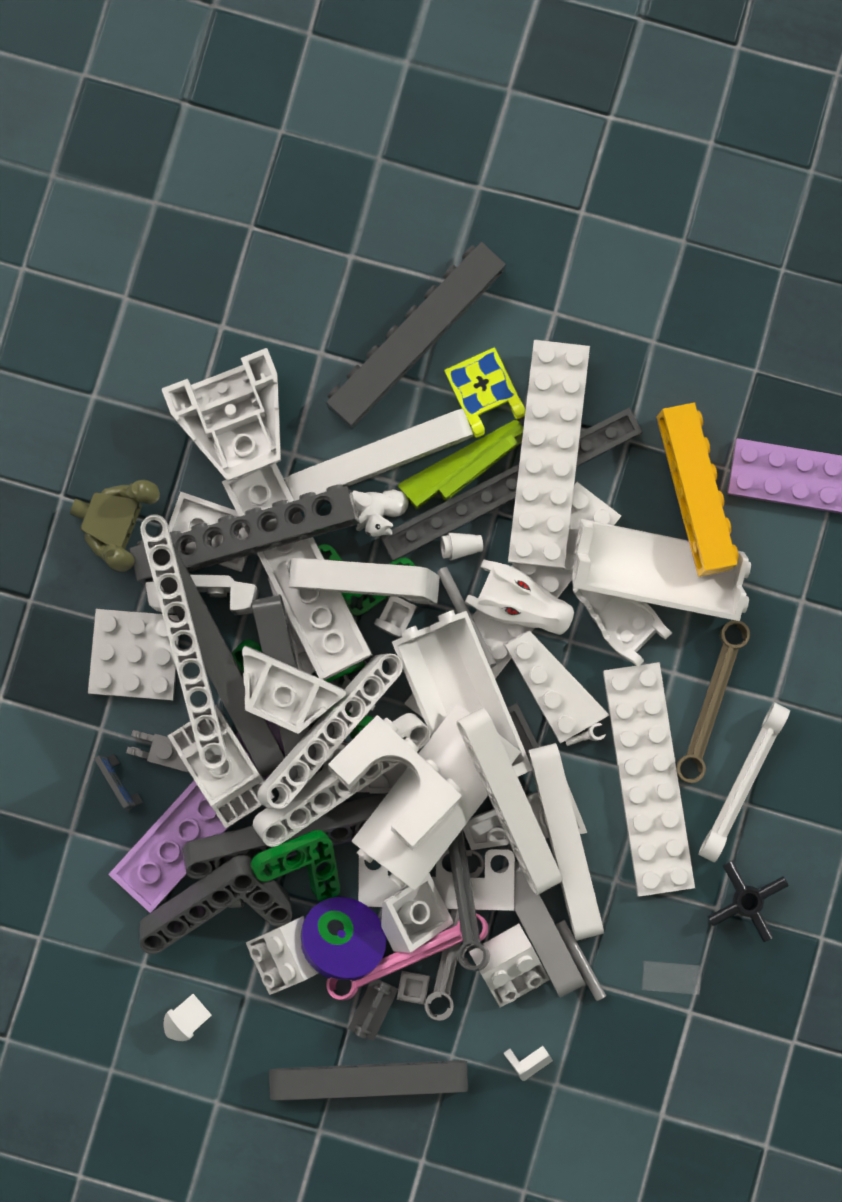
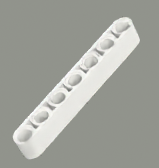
M459 409L286 477L284 481L294 501L299 500V496L309 492H315L316 495L327 492L326 488L333 485L351 486L463 442L474 436L464 409Z
M379 654L371 658L345 688L347 691L345 696L318 719L260 786L258 800L263 806L281 809L285 808L400 676L403 665L397 655ZM384 660L389 663V671L386 674L382 670ZM366 681H369L371 684V692L368 695L364 692ZM348 702L353 706V712L350 716L345 711V706ZM330 723L335 728L334 735L331 738L326 731ZM312 744L316 748V755L313 759L308 756V749ZM293 766L298 771L297 778L294 781L289 777V771ZM277 788L279 798L273 803L270 798V792L272 789Z
M480 708L456 721V724L523 874L532 891L539 895L559 884L563 879L488 712L484 708Z
M406 713L393 721L398 728L396 733L403 740L409 738L419 749L428 743L431 735L430 729L415 714ZM383 761L374 765L350 790L328 770L327 766L314 775L285 808L267 807L256 815L253 820V828L267 846H278L400 762Z
M554 743L528 750L552 852L563 879L560 883L575 940L578 941L604 934L557 744Z

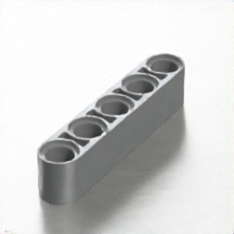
M516 861L514 864V910L555 990L561 998L586 984L540 895H536L532 891L518 861ZM509 865L498 870L496 873H504Z

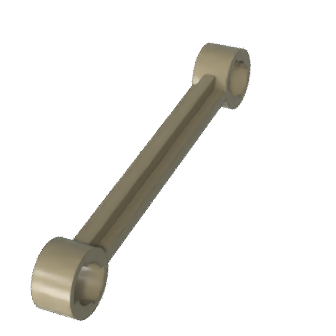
M729 621L720 630V641L723 645L687 754L676 763L677 776L685 783L698 782L705 775L706 766L703 757L739 648L746 645L750 638V630L742 621ZM733 624L737 625L736 628L741 631L742 639H744L738 645H731L725 638L726 629ZM693 758L692 761L697 764L698 772H700L697 778L687 779L682 774L681 765L686 759Z

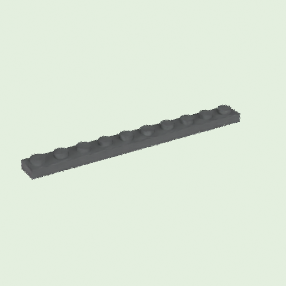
M630 407L580 432L576 467L642 434V430ZM519 464L392 529V535H381L380 538L392 561L402 558L446 535L448 532L450 533L514 500L516 497Z

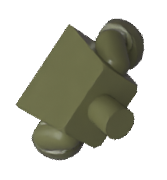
M139 480L130 485L105 488L101 493H94L90 504L75 499L70 515L84 519L81 530L85 533V542L95 555L102 558L112 570L126 572L134 565V556L126 550V547L142 508L140 502L145 504L157 503L160 498L159 488L148 480Z

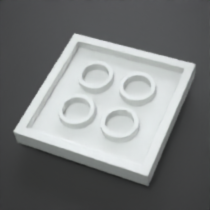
M96 609L88 694L174 701L177 668L163 615ZM169 615L172 620L180 621L177 615ZM180 635L176 638V645L178 647Z

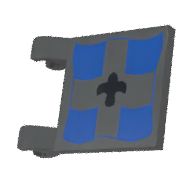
M115 754L108 757L99 755L94 758L122 807L127 812L143 803L138 793L129 795L113 767L120 764Z

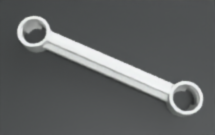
M775 702L770 707L744 765L712 829L707 834L700 848V856L714 863L720 856L735 819L777 735L782 730L789 716V709Z

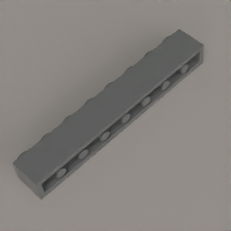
M481 242L477 247L474 245L469 247L462 256L464 260L457 267L452 265L443 275L445 280L438 287L433 285L425 293L424 298L426 300L419 307L417 305L411 307L405 314L406 320L401 326L394 325L385 335L387 340L380 347L375 345L367 353L366 358L368 360L361 367L356 365L346 376L348 380L342 387L339 385L335 386L327 395L329 398L327 401L328 408L351 430L505 272L506 264L484 243Z

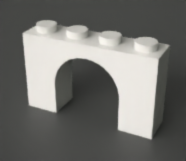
M377 715L328 764V770L350 790L370 768L380 762L398 761L411 768L418 778L420 791L415 802L391 826V831L413 850L461 801L462 795L459 793L461 788L452 779L448 778L445 780L438 773L440 768L430 758L424 760L417 753L419 748L409 738L403 740L396 733L398 728L388 718L382 720Z

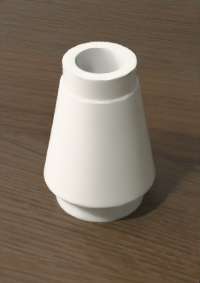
M448 532L446 536H441L440 538L442 557L454 560L482 552V536Z

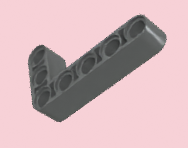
M238 855L144 917L139 923L140 948L149 954L159 953L241 898L273 926H283L289 923L292 918L289 893L275 879L266 882L260 881L250 868L252 858Z

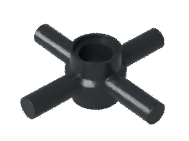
M733 860L724 864L723 868L736 892L733 895L732 904L707 916L711 925L715 926L736 914L751 918L763 942L772 939L773 935L760 911L763 908L764 899L789 886L786 879L782 876L757 889L753 886H746ZM747 893H751L755 898V904L750 909H744L741 904L742 897Z

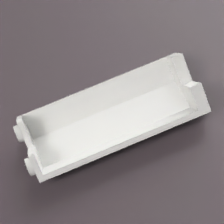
M454 610L439 615V622L429 627L418 630L416 626L401 631L402 637L393 641L392 644L397 656L402 661L404 673L426 726L430 729L431 736L456 704L470 713L484 708L491 717L498 734L521 751L512 763L517 777L532 771L533 768L467 611L455 615Z

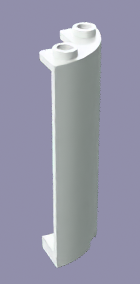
M580 519L574 550L576 560L572 568L573 588L740 621L741 614L747 611L749 597L746 596L742 584L744 578H748L750 574L751 562H748L749 559L744 552L738 551L739 559L737 565L730 571L698 577L688 540Z
M458 704L455 705L418 754L424 760L430 758L440 768L438 773L445 780L450 778L461 788L459 792L462 795L461 801L411 850L391 831V826L415 802L420 791L418 778L413 770L408 767L352 839V842L360 848L357 854L369 863L373 859L392 873L389 879L401 888L407 884L416 891L488 796L456 724V721L471 713ZM498 734L512 764L521 751Z

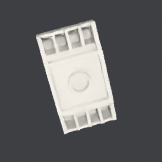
M190 575L198 591L207 592V594H210V597H227V593H230V611L234 615L254 613L252 600L258 599L259 590L254 584L236 582L230 576ZM146 582L149 606L156 611L162 612L154 582ZM173 607L168 610L169 614H176Z
M215 705L226 746V760L221 767L209 769L202 764L191 722L169 734L168 738L224 827L227 828L262 806L258 800V790L265 782V779L256 769L220 708ZM203 719L198 723V728L203 733H209L214 729V723L209 719ZM211 747L205 752L206 758L211 761L218 760L222 755L221 751L216 747ZM272 791L270 792L271 799L274 798V794Z

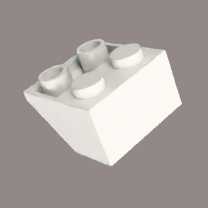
M304 916L246 942L250 955L255 962L269 995L318 974L306 960L301 948V929L305 920Z
M520 924L483 943L489 950L490 960L488 965L480 970V973L500 1008L550 980ZM475 948L469 951L475 964L479 965L483 959V951Z

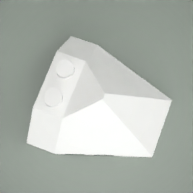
M267 348L242 357L243 365L191 385L189 380L185 379L162 388L173 418L227 482L281 461L278 375Z

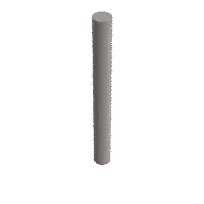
M443 567L439 569L437 573L457 613L467 611L490 668L494 667L496 663L448 568Z

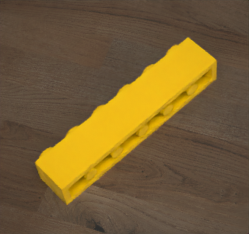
M695 403L664 408L656 418L697 575L701 577L730 571L737 565L739 555L737 547L734 544L732 545L730 538L731 523L724 515V497L722 492L718 491L715 481L717 480V470L715 465L710 462V444L707 437H704L701 428L703 426L702 414L699 410L697 411Z

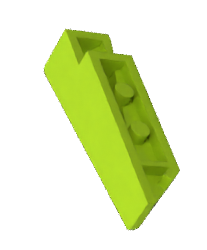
M513 420L398 484V487L407 496L416 510L437 494H440L446 502L522 443L524 427L518 420Z

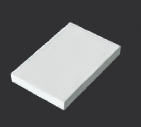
M180 492L168 528L169 532L180 531L184 533L191 531V527L196 524L207 523V525L218 523V519L221 517L233 515L236 518L239 516L236 510ZM245 528L239 531L238 537L240 540L248 537ZM221 534L216 535L212 539V547H218L222 543L223 536ZM195 542L186 545V554L190 555L195 551ZM248 556L218 565L242 572Z

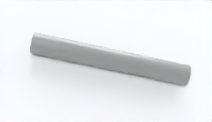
M562 920L555 924L595 1000L599 1001L606 997L566 921Z

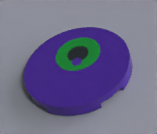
M346 897L326 899L310 910L302 924V952L308 963L318 973L329 979L331 977L352 981L362 979L378 966L385 953L386 935L381 927L380 919L367 905L355 899Z

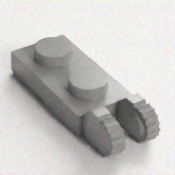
M136 730L132 731L131 736L135 739L152 741L150 752H145L136 747H128L126 753L146 758L147 761L189 772L168 737L158 734L150 735Z

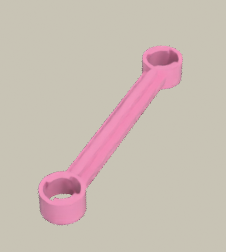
M476 913V918L481 921L483 927L479 935L480 941H482L488 933V924L481 915ZM460 920L456 926L437 934L411 953L395 952L382 958L378 966L369 975L356 981L350 980L352 987L347 995H336L334 990H336V983L339 979L328 978L326 983L328 993L335 999L349 1000L356 994L359 987L463 942Z

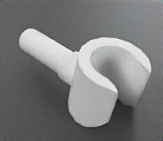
M595 723L582 734L565 740L566 745L569 746L588 739L592 741L603 739L606 734L599 737L593 734L594 727L602 724Z

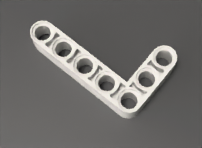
M292 558L289 588L404 597L414 603L436 605L440 576L428 568L416 566Z

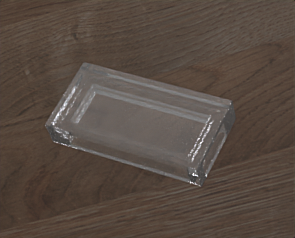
M643 960L641 989L699 995L702 966Z

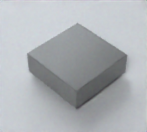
M402 970L397 1000L425 1005L430 976Z

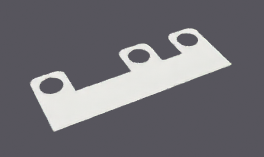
M447 849L436 863V877H432L446 908L458 909L452 872L446 871L442 866L443 857L449 854V849ZM488 850L485 854V878H470L475 910L514 911L515 856L511 850ZM359 855L358 901L368 907H382L383 901L403 888L389 879L390 876H388V870L381 865L377 870H370L366 867L364 858ZM503 855L508 859L509 867L504 873H496L492 870L490 862L494 856Z

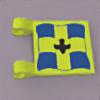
M495 347L444 370L461 408L464 409L474 437L478 438L485 434L484 425L478 415L507 402L515 419L525 416V407L517 395Z

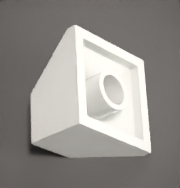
M428 873L416 891L406 886L383 901L381 927L393 952L411 953L454 923L430 873Z

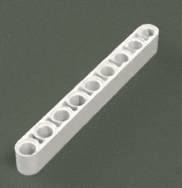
M150 515L141 524V535L202 764L209 769H217L225 763L226 746L168 524L162 516ZM157 520L161 523L163 531L160 535L151 536L147 533L146 525L149 521ZM158 549L167 550L170 554V561L164 565L157 564L153 558L154 552ZM166 577H171L177 582L178 587L172 593H167L161 588V581ZM173 606H180L185 611V617L180 621H174L169 617L168 610ZM181 634H186L192 639V645L187 649H181L176 645V638ZM185 664H197L200 669L199 674L195 677L186 676L183 672ZM195 691H202L206 694L207 701L202 705H196L190 699L191 694ZM203 719H209L214 723V729L209 733H203L199 730L198 723ZM216 747L221 751L222 755L218 760L211 761L205 756L207 749Z

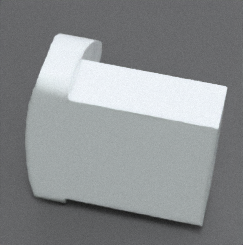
M390 596L380 618H376L374 624L384 632L401 638L400 632L406 630L417 606L399 597Z
M192 994L174 1011L170 1009L165 1014V1035L176 1041L190 1040L194 1036L193 1032L212 1015L197 997Z
M543 1046L520 1062L511 1049L504 1052V1055L522 1081L527 1080L553 1061Z

